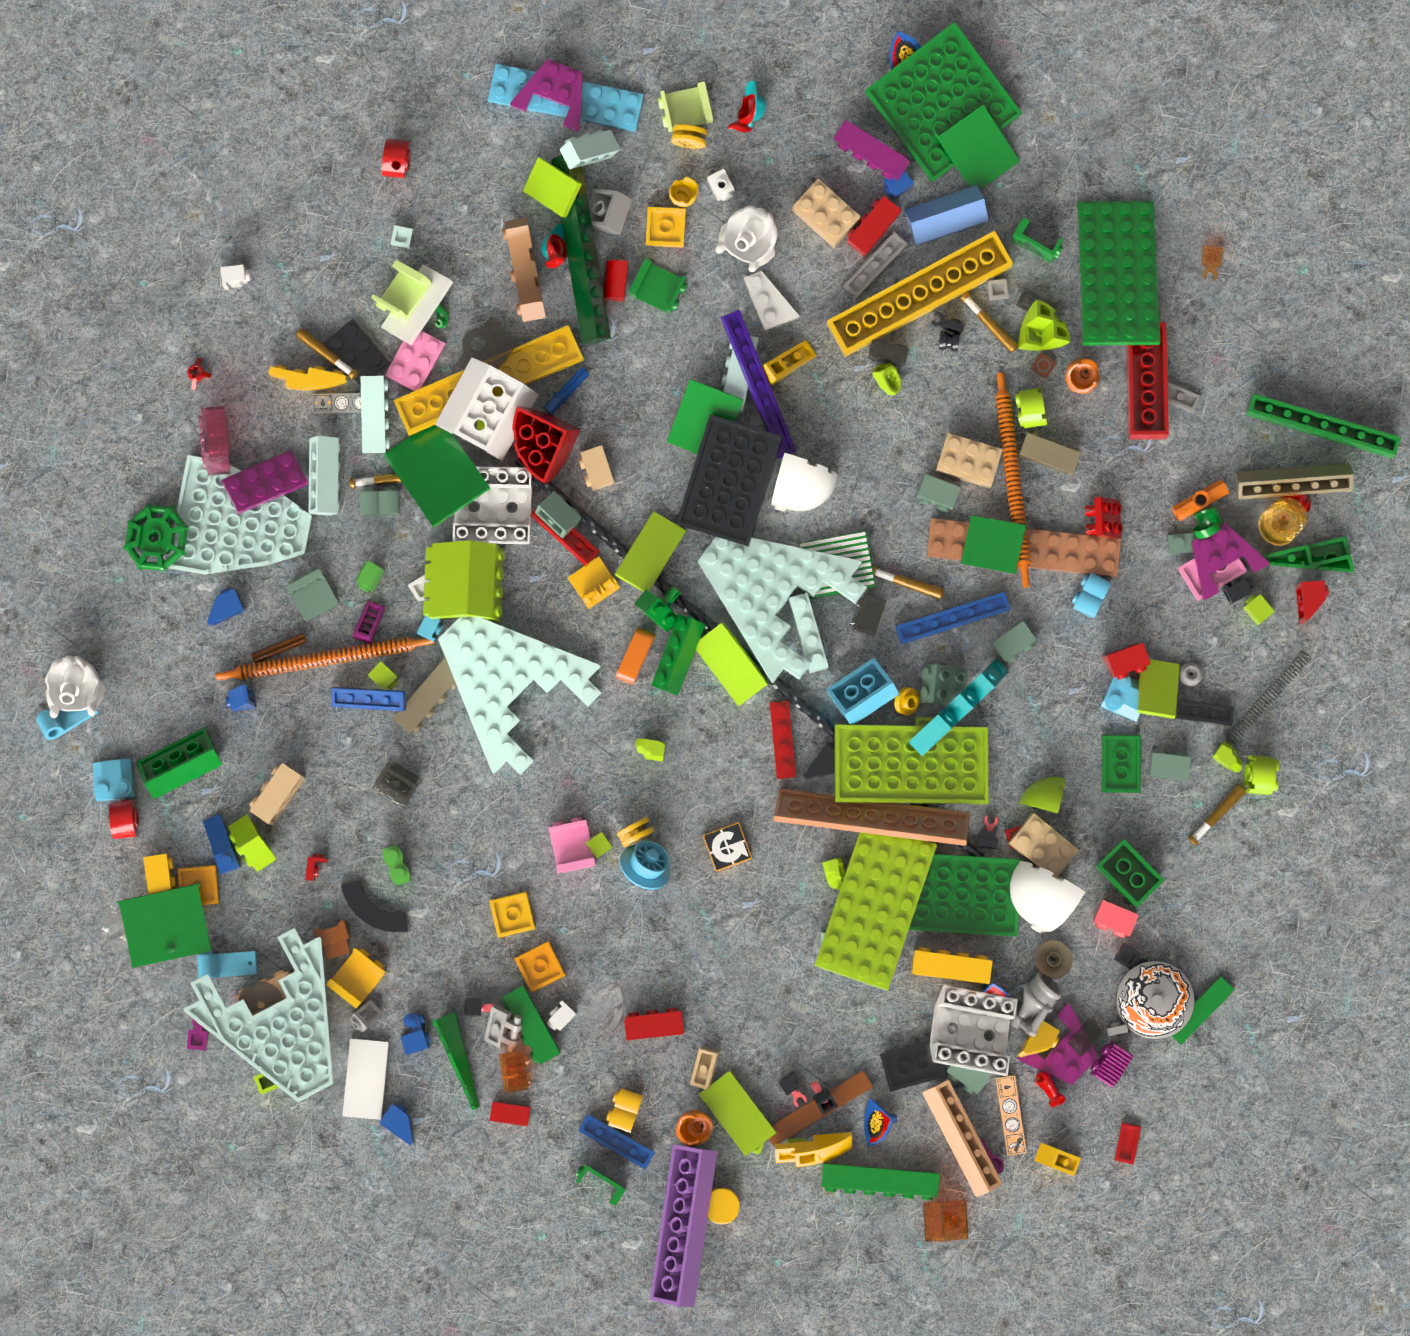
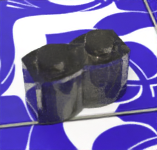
M872 340L868 358L877 363L887 362L892 363L895 367H903L906 364L909 348L901 344L890 345L883 340Z

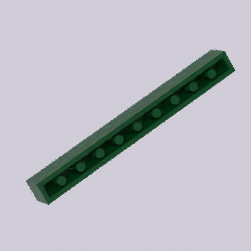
M563 155L551 159L552 165L582 183L567 217H561L581 341L582 344H597L611 339L583 168L580 166L569 169Z

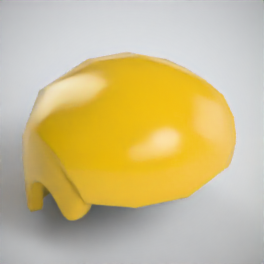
M689 177L675 180L669 189V198L675 205L681 207L690 206L698 197L699 186L695 180Z

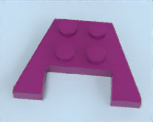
M547 59L511 101L510 107L527 112L532 96L537 95L569 107L563 127L580 132L583 72Z
M1226 523L1221 525V529L1214 535L1203 539H1195L1191 542L1203 601L1220 592L1210 574L1244 556L1253 573L1269 565V562Z
M1067 1003L1056 1015L1070 1029L1066 1036L1044 1059L1037 1053L1024 1057L1018 1056L1017 1059L1073 1085L1098 1058V1055L1071 1005Z

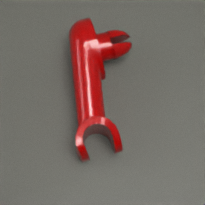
M1044 1071L1036 1074L1035 1085L1043 1089L1049 1097V1105L1051 1107L1062 1105L1066 1101V1097L1058 1092L1051 1076Z

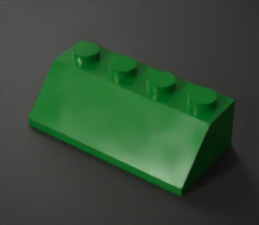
M205 727L136 761L143 783L153 799L163 796L223 765L219 753Z

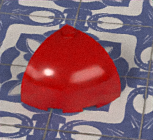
M523 406L516 408L512 426L514 446L518 457L521 458L527 467L526 469L543 483L552 481L560 472L581 430L552 415Z

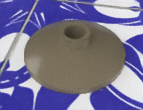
M1050 940L1038 947L1035 953V963L1038 970L1044 976L1057 979L1065 976L1070 971L1072 955L1065 944L1056 940ZM1049 958H1053L1054 964L1049 962Z

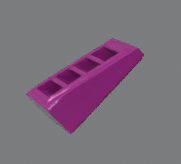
M367 600L353 632V638L371 644L386 607ZM369 608L372 609V610L378 611V612H379L378 615L375 614V613L369 612V611H368ZM366 616L374 618L375 621L367 619ZM363 623L372 626V628L363 626Z

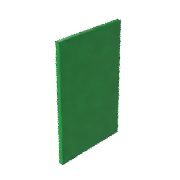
M437 425L412 434L383 454L433 528L491 489L453 434Z

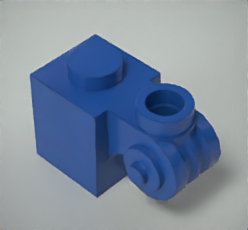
M407 1014L404 1017V1024L407 1027H412V1031L400 1038L405 1054L409 1055L430 1048L431 1039L429 1033H425L422 1026L426 1025L423 1014Z

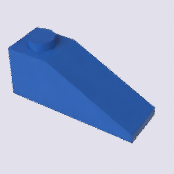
M244 684L228 691V697H226L227 707L231 708L233 712L256 708L253 689Z
M221 814L203 820L220 873L227 874L241 868Z

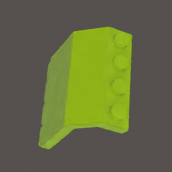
M472 540L432 543V547H427L425 561L431 562V564H425L424 580L430 582L424 583V599H429V601H423V615L428 616L430 619L471 616L485 618L493 623H500V618L503 614L501 607V598H503L502 580L504 579L503 561L505 560L503 549L496 544Z

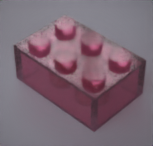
M225 407L201 408L202 415H198L203 469H207L208 476L231 474Z

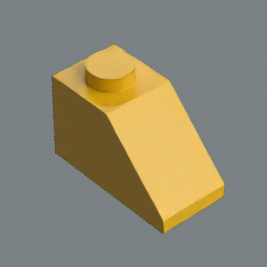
M1043 1021L1035 1037L1027 1036L1018 1056L1024 1057L1047 1051L1051 1047L1054 1048L1059 1041L1057 1036L1060 1030Z
M1041 1143L1034 1161L1075 1176L1081 1158Z

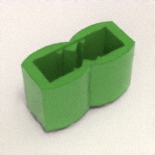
M366 560L355 579L358 588L367 593L369 591L374 592L385 571Z
M395 844L383 849V859L390 867L389 873L394 884L400 886L411 882V872L404 863L405 857L401 848Z

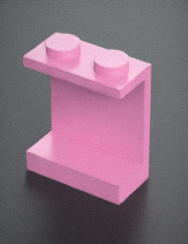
M582 817L570 819L571 823L563 824V821L552 823V827H548L558 874L596 866L594 855L585 844L590 840L587 820H582Z

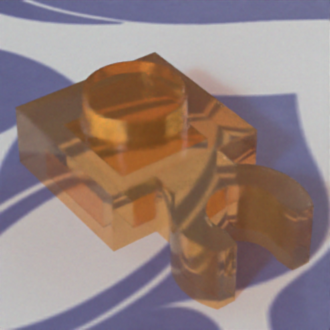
M1203 247L1201 266H1206L1202 274L1203 279H1206L1207 273L1210 272L1213 274V280H1216L1218 273L1215 267H1221L1223 248Z

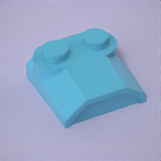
M1129 676L1120 680L1117 677L1112 678L1100 707L1136 722L1140 714L1137 713L1139 681Z
M131 759L93 763L94 794L97 802L135 797Z

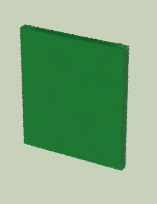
M971 515L961 564L1016 574L1027 529L1026 525Z

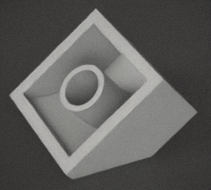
M592 188L588 199L592 228L605 233L620 235L632 199L618 191Z

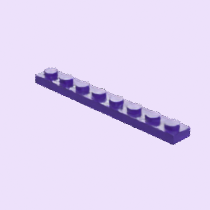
M740 310L720 317L766 431L783 436L777 459L783 458L784 453L792 454L796 452Z

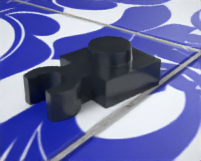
M1125 943L1122 944L1114 957V960L1128 969H1132L1133 966L1149 962L1144 958L1139 959L1141 953Z

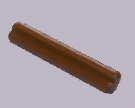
M299 633L251 654L253 661L256 663L306 643V637L303 633Z

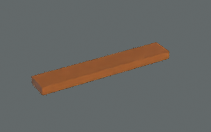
M861 1071L829 1090L838 1107L825 1115L821 1113L816 1102L813 1100L772 1124L771 1126L776 1134L769 1140L773 1147L775 1144L781 1143L873 1088L865 1072Z

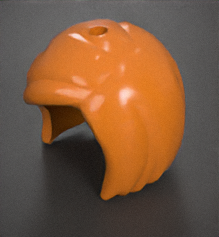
M1088 358L1073 360L1068 365L1065 373V380L1069 389L1079 394H1087L1096 388L1100 381L1097 363Z
M689 1110L678 1119L676 1135L686 1146L702 1145L710 1138L713 1122L704 1112Z

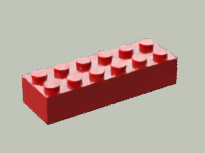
M1159 322V345H1126L1128 440L1167 439L1169 435L1166 322Z

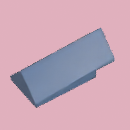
M977 185L904 209L916 246L989 221L985 200Z

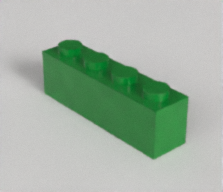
M678 614L651 686L676 696L679 695L705 624Z
M521 986L503 996L504 1001L502 1004L504 1008L511 1011L513 1017L515 1015L522 1016L521 1032L523 1035L520 1037L525 1046H530L532 1050L530 1056L534 1063L539 1062L541 1065L561 1054L525 987Z

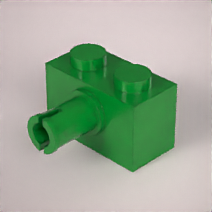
M671 586L660 599L646 589L634 605L654 624L668 633L677 618V615L670 609V605L681 593Z

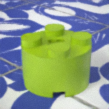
M1042 388L1020 390L1019 393H1015L1017 407L1021 408V412H1018L1020 427L1024 426L1025 429L1047 425Z
M1249 755L1247 759H1250V763L1245 764L1244 786H1248V789L1245 790L1246 793L1271 795L1273 791L1278 790L1279 782L1276 779V772L1279 771V760H1275L1272 756Z

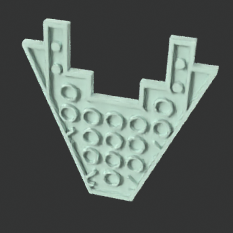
M715 537L698 560V564L772 683H774L783 669L800 680L811 665L809 661L781 643V640L790 630L791 626L776 616L797 587L814 597L822 585L826 583L855 604L867 590L865 585L853 578V575L862 565V562L859 560L752 538L748 547Z
M459 617L438 638L493 774L507 761L521 775L533 762L507 735L520 721L507 706L533 680L546 693L561 680L586 706H589L601 694L588 680L600 668L598 664L483 618Z
M295 928L277 937L295 972L278 980L287 997L286 999L254 1016L249 1011L244 999L226 1008L207 974L190 983L199 1001L183 1010L299 1103L332 1085L333 1078L321 938L318 937L303 945Z

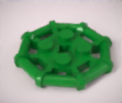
M150 503L146 504L144 509L127 521L126 540L123 548L133 559L137 569L165 572L182 555L185 556L189 525L185 524L173 505L158 506L151 505ZM154 513H162L163 517L154 518ZM147 516V522L139 525L138 523ZM171 517L177 524L176 527H173L168 522ZM137 529L136 541H133L134 532ZM158 532L159 539L155 542L152 536H155ZM179 533L178 547L174 546L175 534ZM136 547H139L142 550L141 552L143 554L141 555V557L136 552ZM171 550L175 551L166 560H164L163 556L165 554H169ZM149 556L157 557V562H147Z

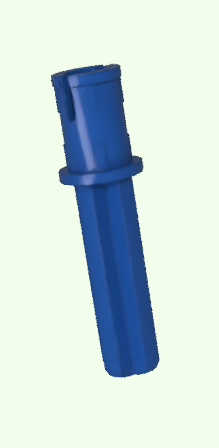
M581 367L557 393L555 392L553 398L543 406L545 411L553 415L562 404H565V400L589 376L587 370Z

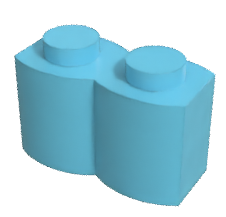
M1090 573L1089 576L1085 575L1080 584L1083 587L1081 592H1076L1072 603H1074L1073 609L1094 618L1109 590L1111 582L1093 573Z

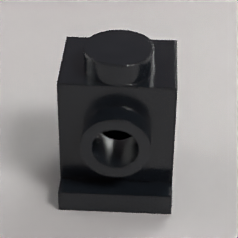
M1238 578L1229 583L1230 587L1226 584L1221 588L1230 605L1253 592L1251 590L1253 585L1248 578L1242 581Z

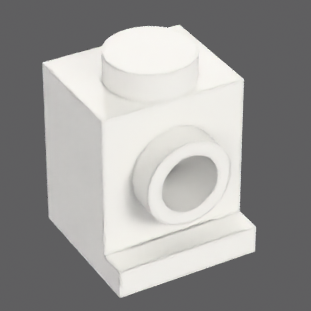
M725 169L707 177V182L717 201L721 199L725 201L733 196L732 194L735 192V189ZM723 182L725 187L720 188L718 184Z
M244 265L220 267L222 284L225 290L229 289V285L234 288L242 287L244 283L250 281L249 270H246Z
M564 1001L559 1003L562 1005L560 1009L556 1007L549 1014L551 1018L547 1024L554 1031L556 1029L561 1031L576 1015Z

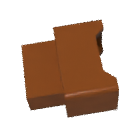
M346 920L340 921L337 926L329 929H313L315 937L321 938V944L327 960L351 953L347 941L351 939Z

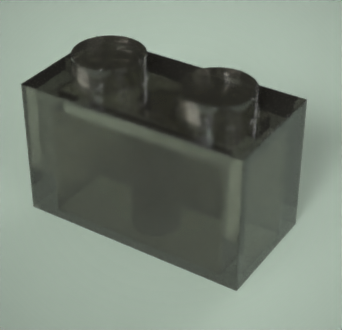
M864 594V597L858 600L856 606L859 609L858 615H853L850 624L853 627L852 632L874 639L886 600Z

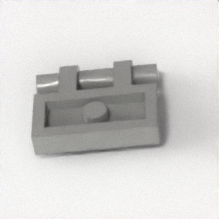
M495 1004L491 1007L484 1040L498 1048L503 1047L505 1043L508 1045L507 1051L514 1052L519 1042L517 1038L518 1033L522 1029V1016L515 1015L514 1020H511L512 1012ZM508 1028L511 1029L510 1036L507 1035Z

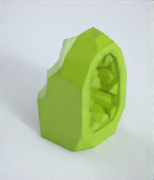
M883 363L872 370L873 378L876 379L879 387L886 394L893 396L900 391L901 378L892 363Z
M639 738L635 741L637 752L644 755L646 760L663 762L666 742Z
M1223 741L1212 758L1235 773L1240 772L1242 760L1238 756L1237 750Z
M841 858L822 862L827 883L830 887L840 890L845 877Z

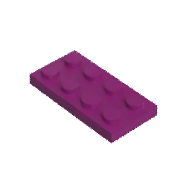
M289 450L222 479V484L239 515L308 485V481L292 450Z

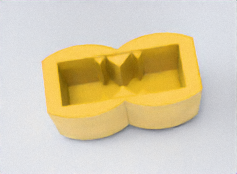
M622 1088L620 1092L616 1091L612 1101L615 1102V1107L613 1110H609L606 1119L609 1121L608 1125L631 1133L643 1095Z

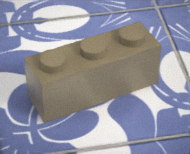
M1031 432V434H1026L1018 457L1072 477L1081 452L1077 451L1078 448L1067 445L1065 447L1060 445V442L1055 439L1049 438V440L1042 438L1041 434Z

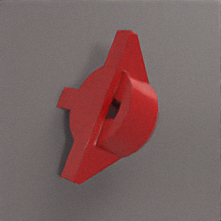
M197 358L195 364L191 365L187 370V375L192 381V390H196L197 383L204 378H211V374L205 372L201 367L202 358Z

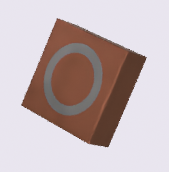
M1040 353L1030 370L1047 379L1057 362Z

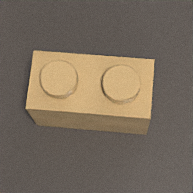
M602 445L580 452L581 458H578L581 469H586L587 476H584L587 487L591 486L592 490L595 491L614 484Z

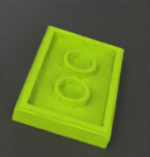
M538 157L523 192L561 217L566 218L582 183L545 159Z
M1149 659L1151 665L1146 666L1147 670L1139 674L1137 713L1174 719L1176 717L1180 664Z

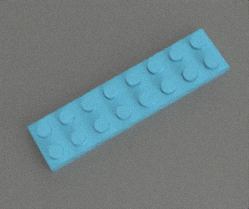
M496 64L488 102L510 106L511 101L536 72ZM582 81L580 121L636 132L644 94ZM533 95L527 110L566 118L569 107Z

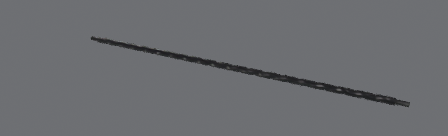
M521 458L514 462L520 468H527ZM532 475V481L536 482L548 495L555 491L563 496L566 503L579 512L581 516L580 521L591 532L602 539L622 558L626 557L630 550L628 547L620 543L614 535L598 524L593 517L576 505L551 482L543 483ZM660 575L654 583V586L664 594L672 586ZM680 594L675 599L674 603L695 620L705 624L704 628L708 632L718 626L698 607L689 602L684 595ZM743 647L769 684L835 740V725L824 718L817 709L801 698L784 681L777 677L774 683H772L758 660ZM909 803L914 806L930 807L928 804ZM968 839L966 846L958 845L961 849L968 851L973 857H984L981 852L970 844L971 841Z

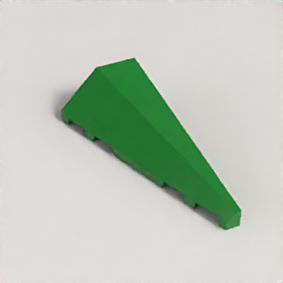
M1346 536L1262 555L1269 562L1268 566L1355 572Z
M453 1012L433 1020L432 1023L437 1029L439 1038L456 1076L461 1082L471 1109L474 1110L480 1107L457 1014Z

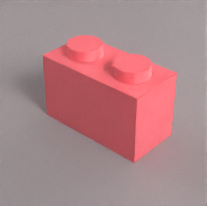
M1101 900L1092 922L1097 923L1095 927L1104 931L1107 928L1114 931V935L1124 939L1125 936L1130 937L1139 915Z

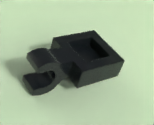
M935 311L934 315L938 316L940 321H932V326L941 327L952 333L962 334L965 326L961 324L962 321L955 318L946 320L941 312Z

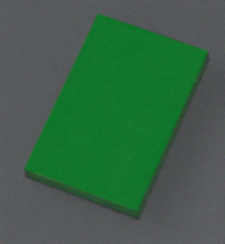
M1102 735L1101 793H1140L1141 735Z

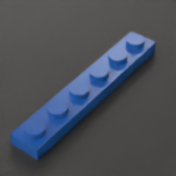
M1005 592L897 625L895 629L900 644L903 645L1001 614L1011 609Z

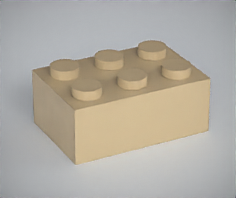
M820 179L816 180L792 208V211L833 248L859 223L861 217Z
M947 433L936 473L990 489L1003 449Z
M283 763L274 768L271 773L273 775L271 780L263 784L260 789L262 793L258 798L255 797L249 805L251 813L272 826L305 780V777Z
M1031 813L1008 842L1010 846L1034 866L1053 872L1052 877L1057 878L1079 851L1035 813Z

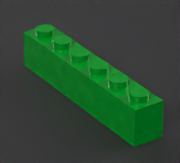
M823 1163L821 1187H825V1191L828 1192L844 1189V1193L856 1194V1190L864 1191V1195H875V1192H883V1196L895 1197V1194H902V1198L914 1199V1195L922 1196V1200L933 1201V1197H938L940 1174Z

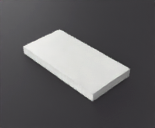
M423 264L418 272L429 279L432 284L408 320L401 317L396 319L389 314L381 326L385 331L410 345L413 344L453 284L450 279Z
M350 1039L343 1116L382 1119L389 1042Z

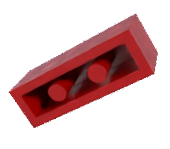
M885 196L881 200L876 199L871 206L873 210L869 214L865 213L859 221L861 223L857 229L853 228L847 235L849 238L847 244L864 257L867 256L901 214V209Z
M668 1008L666 1013L650 1010L647 1011V1015L639 1016V1012L627 1013L628 1017H624L626 1041L684 1034L682 1011H678L677 1008Z

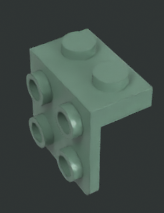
M315 568L305 573L306 576L300 579L296 577L288 582L289 585L285 586L305 621H310L338 605V601L322 571Z
M939 664L924 665L920 703L948 705L966 688L968 671L964 668Z

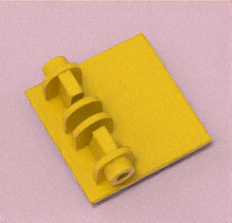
M597 557L587 566L582 567L567 577L588 609L620 589L615 578L611 575L600 557Z

